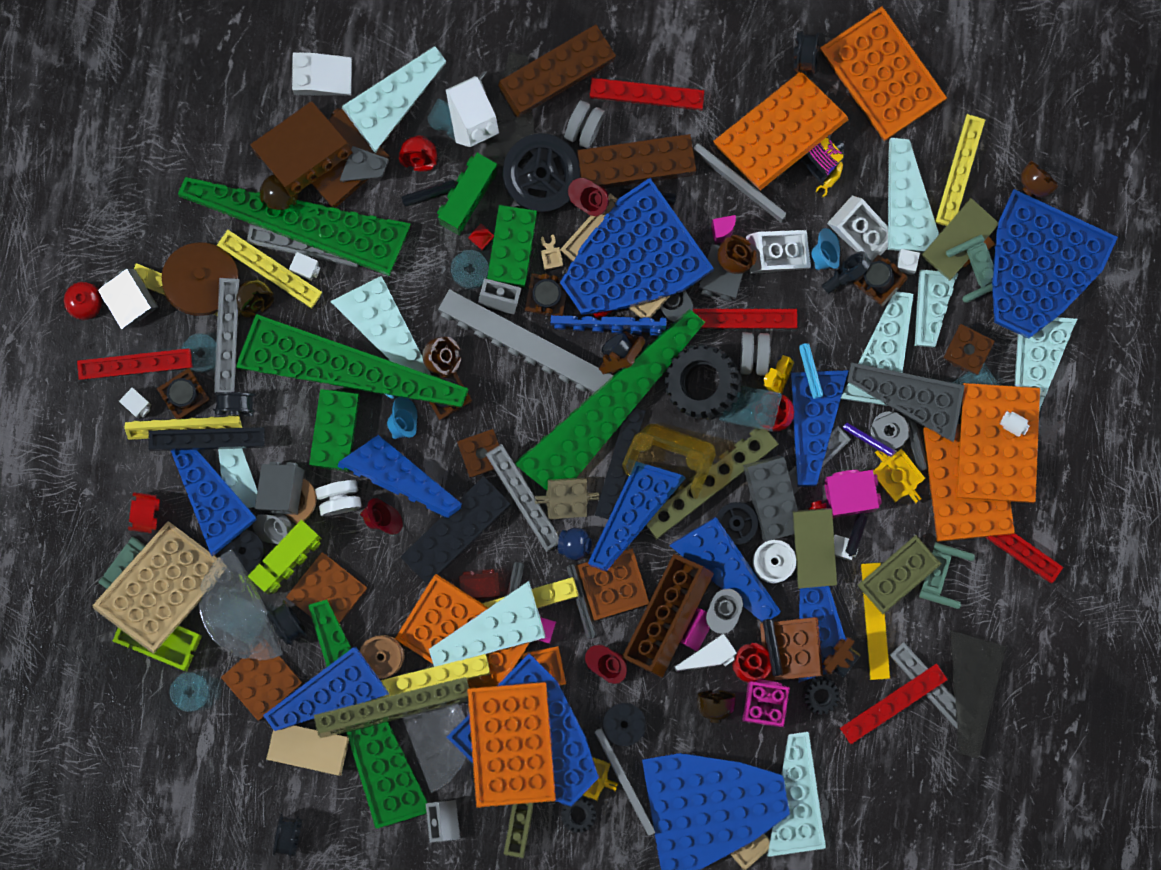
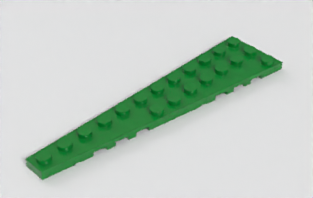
M185 177L178 192V196L387 276H390L411 228L410 223L379 219L376 216L360 215L352 211H340L337 208L298 200L294 206L293 204L289 205L288 209L276 210L267 207V203L264 201L263 203L260 201V192H248L245 189L229 188L226 185L213 184Z
M689 309L668 330L660 334L651 345L644 348L643 352L634 359L633 365L628 368L624 367L621 371L619 370L586 399L579 408L570 413L569 417L562 423L560 422L553 431L545 435L536 446L529 449L514 464L545 490H548V480L577 478L669 367L672 359L679 355V352L684 349L705 322Z
M257 314L236 364V368L461 408L469 390L460 385Z
M326 599L308 606L326 666L328 667L352 648ZM384 722L348 731L347 735L375 828H381L426 814V803L428 802L389 723Z

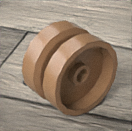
M378 635L372 637L360 649V653L379 679L387 678L397 673L403 666L405 659L404 649L401 643L392 636ZM382 653L384 655V659L380 660L379 655H381Z

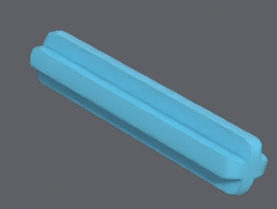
M805 343L799 346L812 397L813 399H818L823 396L810 345Z

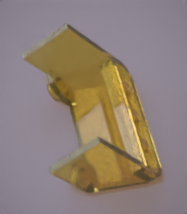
M648 424L632 440L622 464L626 475L630 476L639 453L648 451L652 445L687 456V466L691 470L697 471L690 489L693 498L698 499L716 455L714 446L707 441L657 424Z

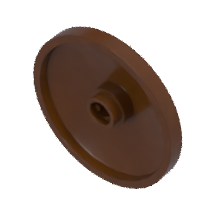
M203 242L187 244L174 251L165 262L162 270L163 291L168 301L179 311L194 316L211 315L218 312L219 278L239 279L238 270L232 257L222 248Z

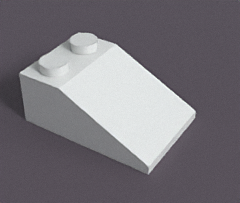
M293 53L292 91L294 95H351L352 58L318 53Z
M474 76L446 89L456 143L471 147L499 133L496 115L478 77Z
M852 195L827 223L856 252L864 251L871 259V262L878 255L881 256L888 248V226L862 198Z
M807 230L756 232L746 236V239L751 243L749 247L752 251L755 249L757 260L750 268V273H769L811 268Z
M722 634L674 669L677 672L720 666L722 663L726 666L735 660L734 655L737 653L725 635Z

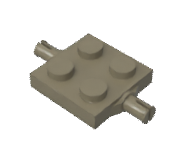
M586 478L548 480L546 496H535V504L546 503L549 519L587 517L588 501L599 500V492L588 493Z

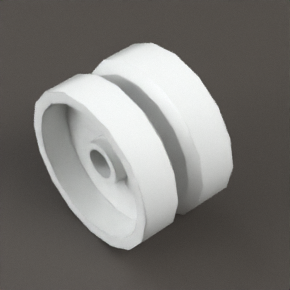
M356 480L334 482L315 489L317 499L326 501L319 506L321 516L338 515L362 508L360 497L350 496L358 491Z
M771 540L763 543L758 547L753 556L752 565L754 572L766 583L776 584L783 582L792 575L796 568V556L793 549L787 543L780 540ZM773 558H777V565H773L771 563V560Z

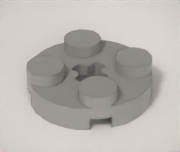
M889 411L879 414L874 419L870 432L871 437L894 450L903 446L909 439L910 427L905 417L899 413ZM888 425H890L891 428H895L893 436L885 433V431L888 430Z

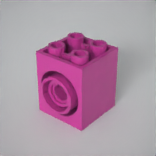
M873 470L837 472L830 477H826L824 480L828 508L832 509L833 518L876 512L882 504L880 493L876 492V486H878L877 474H873Z
M750 681L747 686L742 721L784 727L789 687H783L782 683L773 681Z

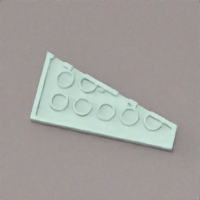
M435 46L342 106L344 112L375 153L413 106L417 98L424 92L431 80L435 78L445 65L446 60Z
M891 138L889 139L888 250L900 251L904 249L923 253L939 235L910 140Z
M382 276L330 301L391 362L431 375L424 365L422 355Z
M896 292L891 297L858 364L903 373L913 294ZM849 383L841 396V399L888 406Z
M1057 317L1030 339L1018 334L1014 386L1040 388L1039 411L1077 319Z
M526 582L432 646L429 652L434 667L545 638V632L530 582Z
M809 732L789 734L781 775L784 776L790 815L772 827L768 857L826 848Z

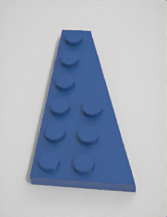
M551 315L550 324L554 326V329L558 330L573 327L575 331H585V328L592 329V332L602 333L604 330H611V333L614 334L629 331L631 335H642L643 332L650 333L649 336L658 337L666 329L667 318H660V322H654L655 320L651 318H641L639 321H635V318L602 317L601 320H597V318L592 316H585L578 320L576 316Z
M849 370L817 372L823 396L818 399H813L806 372L791 373L792 404L795 411L793 424L797 487L817 486Z
M379 435L338 463L339 468L354 471L353 474L358 477L361 475L371 479V483L397 495L401 493L408 496V500L414 503L416 501L423 503L427 509L447 518L461 509V502Z
M197 450L171 451L210 554L214 556L257 519Z
M636 461L588 564L591 567L607 571L686 478L681 474Z
M716 517L669 545L685 559L699 564L714 573L711 580L720 588L732 589L738 592L742 598L743 606L762 622L780 614V609Z
M830 587L800 588L799 619L818 618L823 663L828 655H833L836 652L833 648L838 641L846 638ZM814 677L798 678V682L808 680Z
M353 647L263 716L272 729L276 731L314 719L316 714L367 702L388 695L389 692L357 647Z

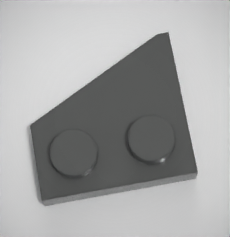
M352 146V154L348 157L340 182L382 178L389 159Z

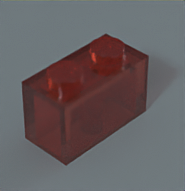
M494 569L483 570V574H475V571L463 572V576H459L460 590L474 599L500 597L498 572L494 573Z

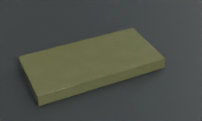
M971 198L921 256L944 277L951 280L968 261L969 257L967 250L952 257H947L946 251L979 235H982L985 241L998 226V222Z
M832 509L793 511L798 588L837 585Z
M915 535L857 586L883 615L936 570L941 563Z

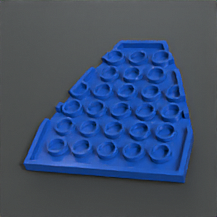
M649 178L616 201L615 206L604 216L601 224L593 230L582 244L578 255L570 264L568 272L563 276L560 284L583 315L624 309L683 292L713 272L714 268L651 178Z
M1013 189L998 221L992 278L994 323L1028 339L1033 337L1060 316L1103 271L1118 237Z
M528 654L497 686L546 682L555 798L557 802L572 806L599 779L585 735L557 680ZM469 714L447 738L473 763Z
M683 753L642 760L661 870H700L756 840L790 815L784 776L741 762Z

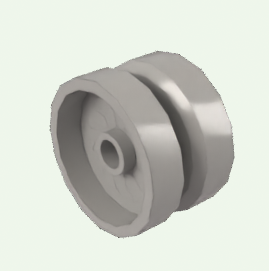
M580 100L569 119L564 139L574 142L581 133L579 144L589 149L599 131L605 110L595 107L588 116L590 104Z
M742 332L740 374L750 375L753 363H755L756 374L765 376L768 373L771 356L770 335L768 333H759L757 344L754 345L753 333Z

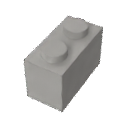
M484 278L478 305L515 314L521 288Z
M456 800L426 803L430 843L460 839Z

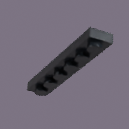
M634 408L622 422L595 512L597 517L608 520L622 492L645 410Z
M264 427L149 431V451L265 448Z

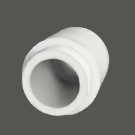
M1006 411L1000 422L1003 429L1018 437L1021 434L1025 435L1030 427L1027 424V419L1013 411L1011 413Z

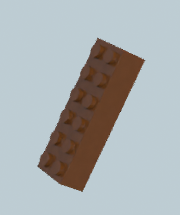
M594 25L500 80L498 87L519 118L614 62L616 55L598 26Z
M691 134L577 150L581 178H586L604 189L641 184L649 178L655 182L696 175Z
M673 554L622 658L663 678L714 573L699 564Z

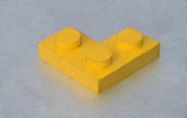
M782 355L781 360H778L776 364V369L770 368L769 373H766L764 386L770 392L783 393L794 361L790 357Z

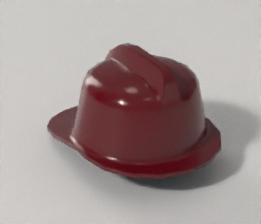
M577 178L569 185L568 195L571 202L591 216L603 214L610 204L605 189L586 178Z
M372 498L368 502L367 507L360 513L368 528L373 530L380 529L385 533L394 535L399 533L403 527V521L399 512L378 498Z
M594 645L587 650L585 655L587 666L605 681L617 684L626 677V660L622 658V654L614 652L603 645Z

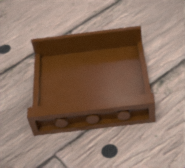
M312 101L250 144L255 155L265 163L285 187L290 197L299 193L307 185L316 181L317 178L330 171L335 165L352 154L347 141Z
M337 108L332 112L331 118L328 121L347 141L350 149L354 146L385 157L390 161L389 155L381 146L376 153L372 150L342 108ZM348 158L342 160L330 171H327L311 183L332 208H337L368 180L340 182Z

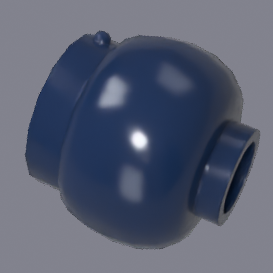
M571 528L561 531L558 540V552L560 555H565L570 560H581L587 553H590L592 539L589 538L585 530Z

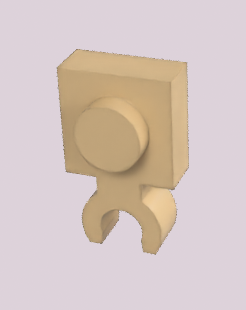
M551 235L552 242L549 244L545 243L544 237H541V244L546 248V250L541 251L545 271L563 267L560 248H554L556 242L554 235Z

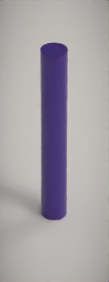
M849 423L844 425L843 429L891 458L894 456L895 450Z

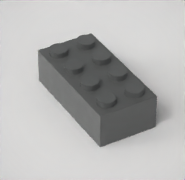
M778 455L743 465L762 540L767 542L794 534L793 511H798L785 457Z

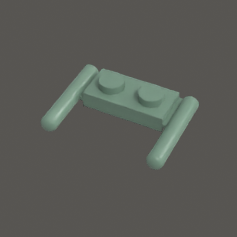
M982 235L946 251V256L952 257L967 250L977 282L981 287L963 296L962 300L965 303L993 291L994 265Z
M132 536L98 583L108 589L146 545Z
M935 542L932 554L939 560L941 565L924 579L919 597L959 609L961 602L940 596L951 556L973 561L975 554Z

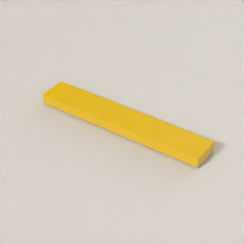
M881 563L861 564L862 581L876 570ZM863 593L870 680L890 679L885 613L882 615Z

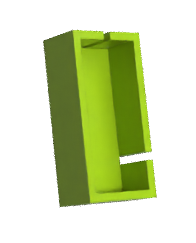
M300 520L263 559L265 565L259 564L248 577L268 595L270 593L274 594L281 587L279 583L284 578L287 580L294 573L293 568L297 564L302 565L308 558L306 555L310 550L315 551L321 543L319 541L322 538L304 521Z
M178 626L154 654L119 627L113 642L187 671L194 656L190 653L191 651H196L202 635Z

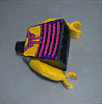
M825 138L800 158V161L821 184L825 183L816 189V193L820 188L825 189V194L822 197L826 196L827 189L831 188L841 176L843 168L841 161L844 158V154L841 151L845 146L840 140L833 143L829 138Z

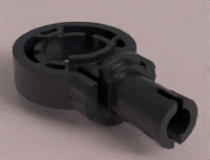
M864 251L854 253L843 262L839 269L834 270V276L822 284L823 289L827 294H830L841 284L847 285L849 281L859 278L869 268L871 259Z

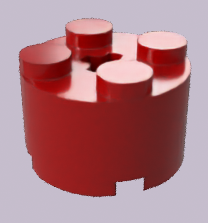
M133 492L136 501L132 500L129 517V522L133 523L132 527L128 526V531L152 533V530L157 528L158 519L154 518L155 511H159L160 499H156L157 495Z

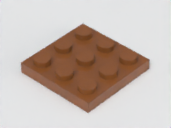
M633 548L623 551L607 571L591 567L588 562L577 565L594 621L649 604Z
M322 552L286 598L311 618L308 605L327 599L340 624L368 588Z
M818 618L773 622L783 674L773 676L771 669L765 680L778 681L823 676ZM760 623L762 646L768 650L763 623Z
M266 639L221 677L258 721L264 718V714L303 684Z

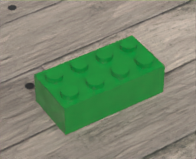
M478 152L475 157H470L467 162L468 168L466 172H461L457 179L458 185L455 189L452 188L450 190L446 205L442 204L437 212L440 225L459 236L498 173L497 163Z
M499 205L487 279L520 287L521 289L526 288L537 211Z
M320 389L309 462L311 467L349 472L347 468L344 470L339 468L338 463L352 453L360 402L359 394Z

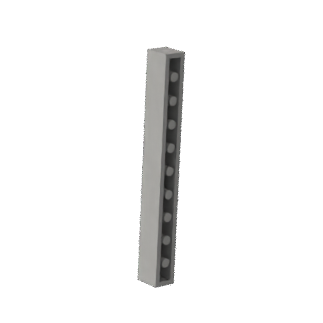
M450 289L438 309L442 313L440 315L442 318L451 321V319L457 321L459 327L468 330V328L474 330L476 336L482 339L485 337L491 339L493 345L499 348L502 346L508 348L510 354L516 357L518 355L525 357L526 362L534 366L535 364L542 366V370L548 374L554 372L565 383L573 382L580 391L586 392L588 390L594 393L613 377L609 373L602 374L598 367Z

